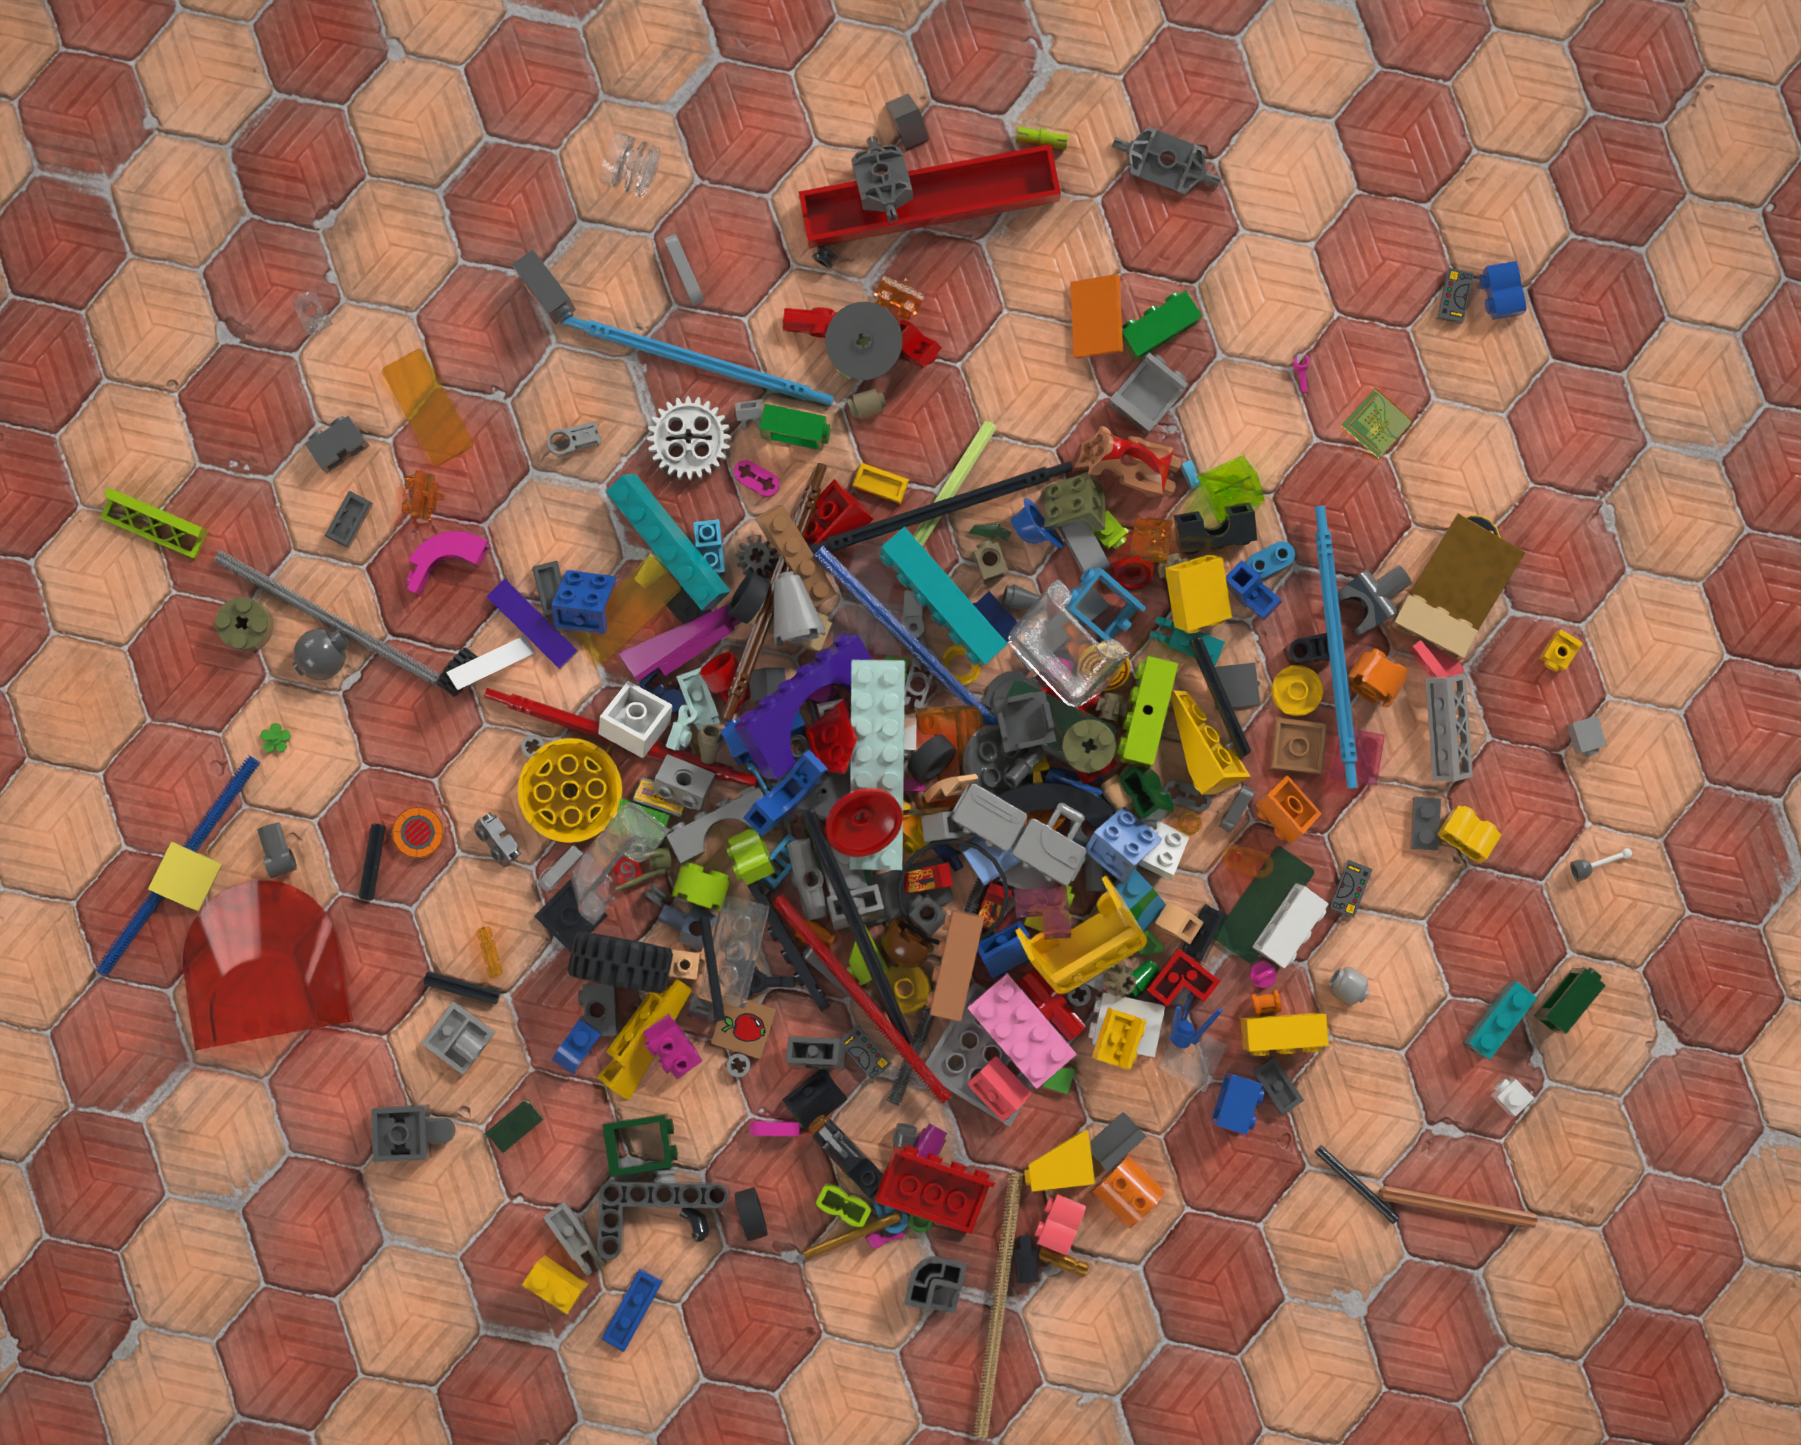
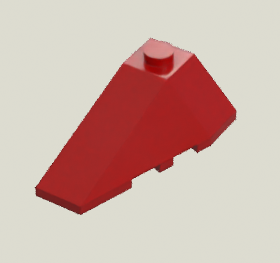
M833 479L819 495L815 505L816 508L812 513L803 538L808 546L826 541L827 537L868 525L874 518L836 479Z

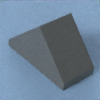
M909 93L885 103L905 150L929 140L920 110Z

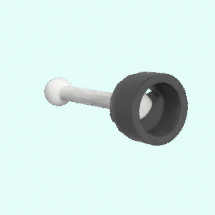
M1625 848L1622 853L1593 863L1585 859L1572 861L1570 863L1572 875L1576 881H1582L1591 875L1592 868L1623 857L1628 859L1632 856V851Z

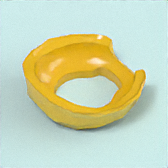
M954 644L944 652L942 656L943 667H946L948 672L950 671L948 668L949 661H952L959 655L965 656L967 653L961 645L957 646ZM971 663V669L967 674H952L955 676L954 679L957 678V681H960L959 683L966 686L978 678L981 667L978 664L975 666Z

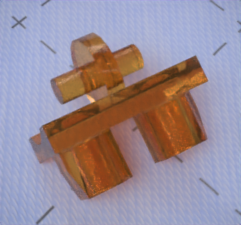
M884 275L874 294L877 296L876 304L884 308H888L890 303L900 307L897 313L906 320H909L913 314L916 315L925 295L916 291V288L907 285L910 280L908 276H905L903 282Z
M416 470L414 475L405 476L404 486L406 490L413 491V500L404 499L402 502V513L423 521H430L432 509H436L437 501L444 500L445 494L438 493V483H435V475L425 473L423 470Z

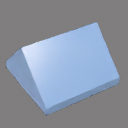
M979 836L968 840V842L980 845L994 856L1003 872L1021 862L1011 855L1013 846L1008 851H1003L994 845L988 847L986 840ZM964 845L958 847L984 886L1000 876L993 862L977 849Z

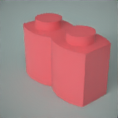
M1057 1193L1054 1198L1049 1197L1044 1208V1212L1048 1213L1044 1223L1039 1221L1034 1236L1038 1237L1037 1244L1067 1256L1084 1215L1086 1205Z

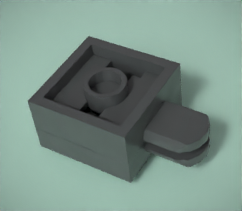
M430 1104L383 1106L371 1109L373 1162L425 1160L431 1157V1144H445L455 1136L456 1128L452 1120L448 1118L430 1119Z

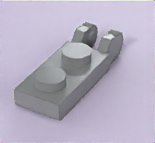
M566 1201L543 1217L569 1256L577 1262L587 1276L592 1273V1269L589 1263L581 1256L584 1252L589 1250L595 1262L600 1266L606 1263L605 1259L600 1256L598 1249L594 1246L595 1242Z

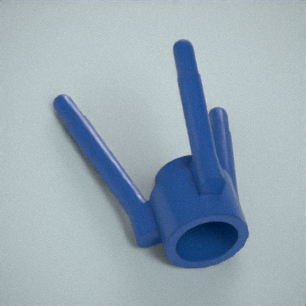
M1051 767L1044 781L1068 784L1091 793L1102 794V790L1069 779L1070 777L1079 778V776L1074 771H1068L1060 767L1058 769ZM1097 777L1092 781L1102 782L1103 778Z
M1190 992L1185 1002L1181 1019V1007H1176L1172 1033L1169 1037L1172 1044L1179 1048H1188L1191 1043L1196 1045L1200 1036L1222 1013V1009L1218 1008L1195 1033L1193 1024L1186 1021L1193 998V993Z

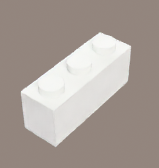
M1295 883L1252 948L1274 964L1285 968L1295 960L1296 951L1300 945L1310 938L1311 929L1315 923L1324 917L1328 903L1307 887Z

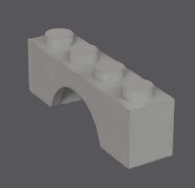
M751 786L739 793L740 798L734 801L728 798L716 804L717 810L709 814L707 810L693 816V822L687 825L681 822L671 827V833L666 836L679 862L684 864L705 853V840L709 830L722 820L736 819L751 827L743 817L752 805L764 796L761 789H754Z

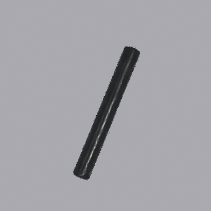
M1195 637L1189 641V645L1239 757H1244L1251 753L1249 744L1202 637Z

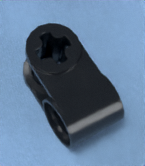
M1327 633L1292 641L1286 646V659L1292 664L1330 660ZM1294 645H1299L1303 648L1304 656L1302 658L1294 655Z

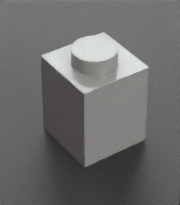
M1598 716L1567 725L1575 755L1584 753L1585 757L1600 753V747L1607 746Z

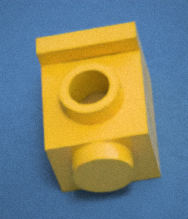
M1561 629L1554 633L1540 659L1545 662L1544 666L1554 672H1558V670L1562 672L1568 668L1583 642ZM1559 648L1565 650L1566 654L1564 657L1558 654Z

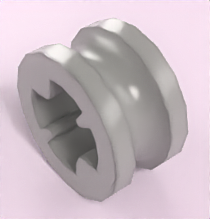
M529 735L524 738L521 750L525 756L531 758L536 752L533 751L530 754L527 751L530 749L527 747L528 742L534 743L537 740L539 741L537 746L540 748L546 745L539 736Z
M742 1053L732 1055L727 1062V1070L735 1077L746 1075L751 1067L749 1058ZM735 1058L746 1062L743 1072L739 1073L737 1069H732L731 1064L735 1063L733 1061Z
M677 1169L653 1170V1173L656 1174L653 1182H677V1179L674 1178Z

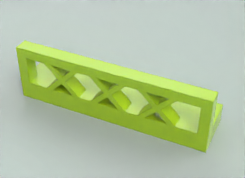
M107 487L103 497L107 498L108 501L100 517L102 520L196 560L208 534L207 530ZM115 503L122 505L127 515L117 520L109 517ZM129 509L134 510L136 512L131 514ZM145 515L150 526L139 530L136 528L133 518ZM153 519L159 521V523L154 524ZM129 520L130 525L123 522ZM168 525L171 527L174 536L165 540L160 539L156 528ZM176 529L182 531L183 533L177 534ZM151 530H152V531H153V534H154V536H153V535H151V534H149V533H146V532H148V531H151ZM187 535L197 538L191 552L183 549L180 538ZM176 540L177 546L170 542Z

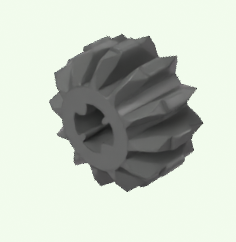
M762 535L757 536V543H753V539L749 536L747 537L749 546H746L744 543L739 544V547L745 552H736V558L743 559L737 563L738 568L747 566L743 571L745 576L753 570L757 575L758 572L762 571L763 577L767 578L768 573L765 569L768 568L774 572L776 567L770 562H778L779 560L778 556L772 555L777 552V549L774 546L769 548L771 543L768 540L762 544ZM758 551L760 555L764 553L760 563H757L756 560L751 561L754 558V552Z

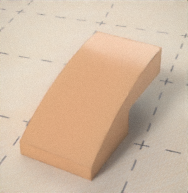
M976 774L941 780L931 786L923 796L927 803L947 800L951 795L962 794L964 789L968 788L970 784H974L978 777Z

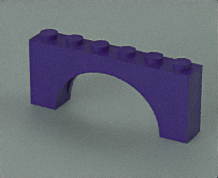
M843 633L835 637L833 644L816 653L814 660L798 668L796 675L780 683L778 690L772 695L762 698L759 706L743 714L740 718L741 721L733 726L764 778L778 780L796 764L790 744L791 727L798 709L807 697L819 688L834 683L844 687L851 694L852 660H872L859 635Z

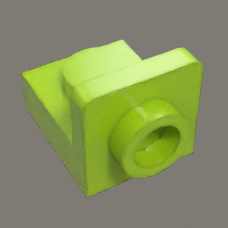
M1108 510L1105 512L1104 530L1095 532L1090 526L1096 539L1107 551L1112 547L1117 550L1127 541L1125 536L1129 531L1123 528Z

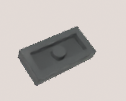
M1413 797L1410 849L1438 851L1439 836L1437 834L1440 827L1441 799Z
M1274 1056L1252 1070L1281 1115H1284L1304 1101Z

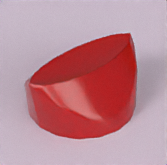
M1128 557L1111 563L1109 568L1115 581L1123 588L1136 590L1146 586L1153 578L1154 557Z

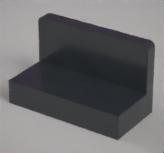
M820 1069L782 1100L796 1120L808 1131L847 1101L848 1098L826 1070Z

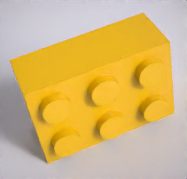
M1324 1013L1240 1018L1243 1050L1250 1051V1055L1253 1056L1269 1055V1050H1276V1053L1292 1054L1296 1053L1295 1048H1302V1051L1320 1052L1322 1051V1046H1329L1327 1017Z

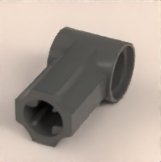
M277 822L257 829L265 853L263 859L269 877L274 878L297 870L295 857L287 846L281 824Z

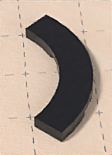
M1056 782L1024 784L1011 788V790L997 796L1024 813L1043 809L1055 810L1059 803H1064L1083 814L1084 819L1097 829L1115 810L1103 799L1091 792Z

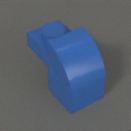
M1243 560L1226 575L1229 591L1243 606L1249 607L1263 621L1282 603V600L1262 583L1261 576Z
M580 1018L555 1052L552 1061L572 1075L576 1074L602 1033Z

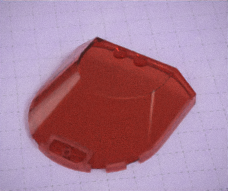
M270 880L249 881L221 892L210 900L198 913L188 931L183 950V973L195 1051L353 1022L337 930L328 913L308 893L282 882Z

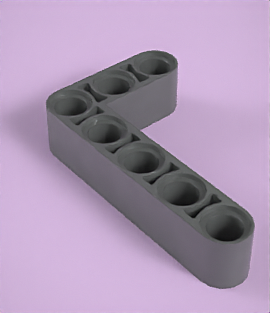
M638 1180L608 1181L601 1187L599 1192L598 1252L601 1257L608 1260L618 1257L624 1247L625 1207L721 1208L729 1199V1189L721 1182L677 1181L676 1183H655L653 1181ZM613 1186L617 1188L619 1197L616 1200L607 1198L605 1193L607 1187ZM634 1187L644 1189L645 1198L639 1201L633 1198L632 1189ZM662 1187L670 1189L672 1193L671 1199L668 1201L661 1200L658 1196V1190ZM694 1188L698 1192V1199L692 1202L688 1201L684 1197L685 1189ZM712 1189H721L725 1195L724 1200L721 1202L712 1200L710 1196ZM607 1213H614L618 1217V1224L612 1227L606 1224L605 1215ZM606 1240L616 1242L618 1248L615 1253H609L605 1250L604 1242Z

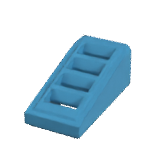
M790 833L769 855L771 860L776 862L784 871L781 873L774 866L775 873L773 875L777 878L776 880L770 875L759 880L771 891L793 869L791 863H786L777 855L781 852L790 860L789 852L784 846L797 840Z

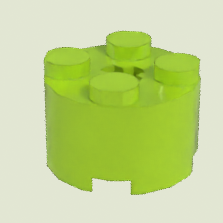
M686 862L685 867H680L671 896L679 898L680 893H682L681 899L708 908H712V905L715 904L714 909L721 911L730 885V881H727L729 875L713 870L710 871V874L703 873L704 867Z

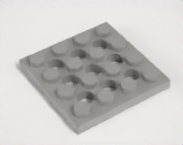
M974 982L967 993L962 1020L956 1021L951 1019L925 1064L945 1088L1001 1121L967 1085L971 1080V1073L976 1069L982 1070L989 1061L984 1057V1052L988 1047L993 1046L999 1050V1059L1006 1067L1012 1061L985 1028L977 1024L975 1017L967 1009L973 1001L987 990ZM966 1033H973L977 1037V1043L972 1048H966L962 1044V1037ZM954 1055L962 1057L964 1061L963 1067L957 1071L952 1070L948 1065L950 1057ZM1022 1072L1015 1075L1031 1092L1034 1086ZM1021 1107L1002 1123L1010 1127Z

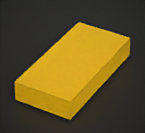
M860 463L852 488L901 505L909 479Z

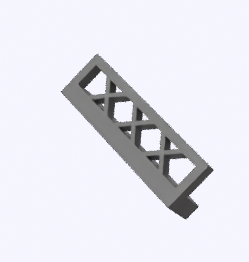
M1457 674L1448 677L1425 678L1433 781L1455 782L1473 777L1466 675ZM1453 682L1457 683L1456 694H1454ZM1458 709V711H1459V717H1458V719L1456 720V713H1455V712H1456V710ZM1460 735L1461 743L1458 746L1457 738ZM1462 760L1463 772L1460 773L1459 763Z

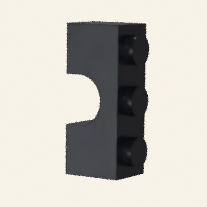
M1250 502L1224 507V521L1215 528L1204 526V520L1199 511L1173 515L1176 544L1180 552L1195 554L1204 549L1220 550L1228 545L1236 544L1243 546L1251 541H1257L1255 511Z

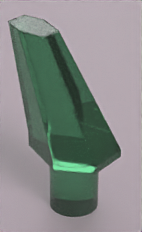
M1002 522L974 525L969 533L993 540L997 536L1008 541L1012 532L1000 527Z

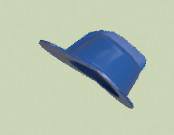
M1024 498V507L1011 518V524L1018 536L1030 544L1049 540L1056 547L1063 548V540L1054 528L1048 530L1045 527V518L1037 506L1029 498Z

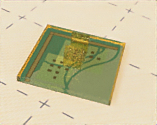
M1375 387L1341 426L1380 459L1414 421Z

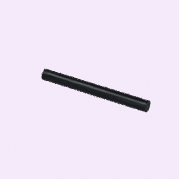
M704 916L699 917L714 1019L715 1021L725 1020L710 917Z
M1320 1145L1315 1150V1154L1392 1224L1399 1219L1400 1216L1327 1149Z

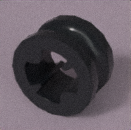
M819 245L817 247L818 252L813 253L812 258L822 266L831 269L833 266L831 264L832 261H836L838 257L829 249Z

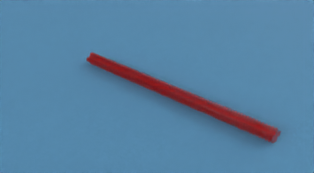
M783 894L775 899L772 903L774 906H777L778 911L785 916V919L789 921L791 926H794L793 929H796L795 931L800 934V937L802 936L803 941H806L810 949H813L814 954H817L816 956H819V959H821V962L825 964L827 969H830L831 974H834V977L836 976L835 979H838L842 987L847 989L846 992L849 991L848 994H851L850 997H853V1000L855 999L857 1005L860 1004L859 1007L864 1009L863 1012H866V1015L868 1014L867 1017H870V1020L873 1019L871 1022H874V1025L877 1024L876 1027H879L878 1030L883 1032L882 1035L885 1034L884 1037H887V1040L890 1039L888 1042H892L891 1045H893V1048L896 1047L895 1050L898 1049L897 1053L900 1052L899 1055L902 1054L903 1060H906V1063L909 1062L908 1065L911 1064L910 1068L913 1067L912 1070H915L914 1073L917 1072L918 1078L922 1077L920 1080H923V1083L926 1082L925 1086L928 1085L927 1088L930 1087L929 1091L932 1090L931 1093L934 1092L933 1095H936L935 1098H938V1101L941 1100L939 1103L943 1102L944 1104L951 1097V1093L940 1083V1080L936 1078L934 1073L927 1068L928 1066L919 1058V1055L908 1045V1042L906 1043V1040H904V1037L900 1035L898 1030H895L896 1028L891 1025L892 1023L887 1020L883 1012L878 1010L879 1008L872 1002V999L870 1000V997L865 995L866 992H864L862 987H859L860 985L855 982V979L853 980L847 969L842 967V964L840 965L839 960L834 957V954L829 952L830 949L825 947L826 944L821 942L822 940L819 939V936L817 937L815 931L812 932L813 929L808 927L809 924H806V921L804 922L805 919H802V916L800 917L798 911L795 912L796 909H794V906L791 907L792 904H789V901L787 902L788 899H785L786 897H783Z

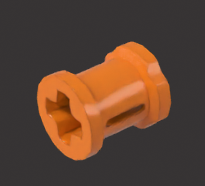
M1273 990L1270 994L1259 996L1251 994V1004L1255 1017H1259L1261 1013L1272 1011L1281 1013V1001L1277 990Z

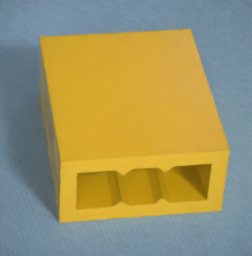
M1206 555L1165 568L1175 628L1185 630L1186 633H1196L1201 631V627L1218 626L1223 624V620L1232 618L1223 558Z
M544 1255L536 1262L522 1285L565 1314H568L575 1306L588 1283Z

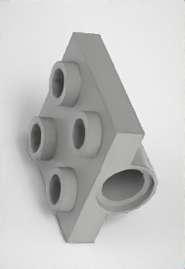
M453 1001L422 1042V1045L462 1075H465L496 1032Z

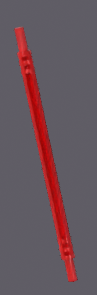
M487 688L484 698L508 705L509 709L614 743L599 735V722L516 694L508 695ZM657 741L647 752V755L662 760L668 754L715 773V778L727 782L733 780L755 787L757 781L756 777L735 771L732 766L717 761L712 764H706L701 761V756L684 750H673L666 747V744Z

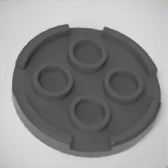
M986 725L978 729L967 742L963 755L965 775L976 774L978 779L974 784L998 796L1003 792L1011 790L1004 783L1003 777L1013 768L1016 759L1022 758L1031 747L1005 753L999 725ZM1032 774L1027 775L1018 786L1027 784L1029 778H1032Z

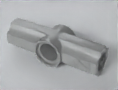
M810 838L795 840L786 844L793 868L792 883L798 889L805 920L826 916L829 913L822 889L824 878L822 872L817 869ZM807 873L810 876V881L808 885L805 882V877Z

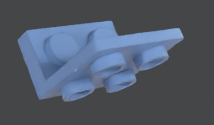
M1123 807L1093 833L1085 849L1090 857L1124 884L1130 879L1139 862L1161 843L1162 838Z

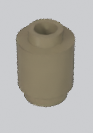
M876 388L852 395L853 398L847 399L852 419L859 418V420L882 414V408L887 407L883 393H877Z

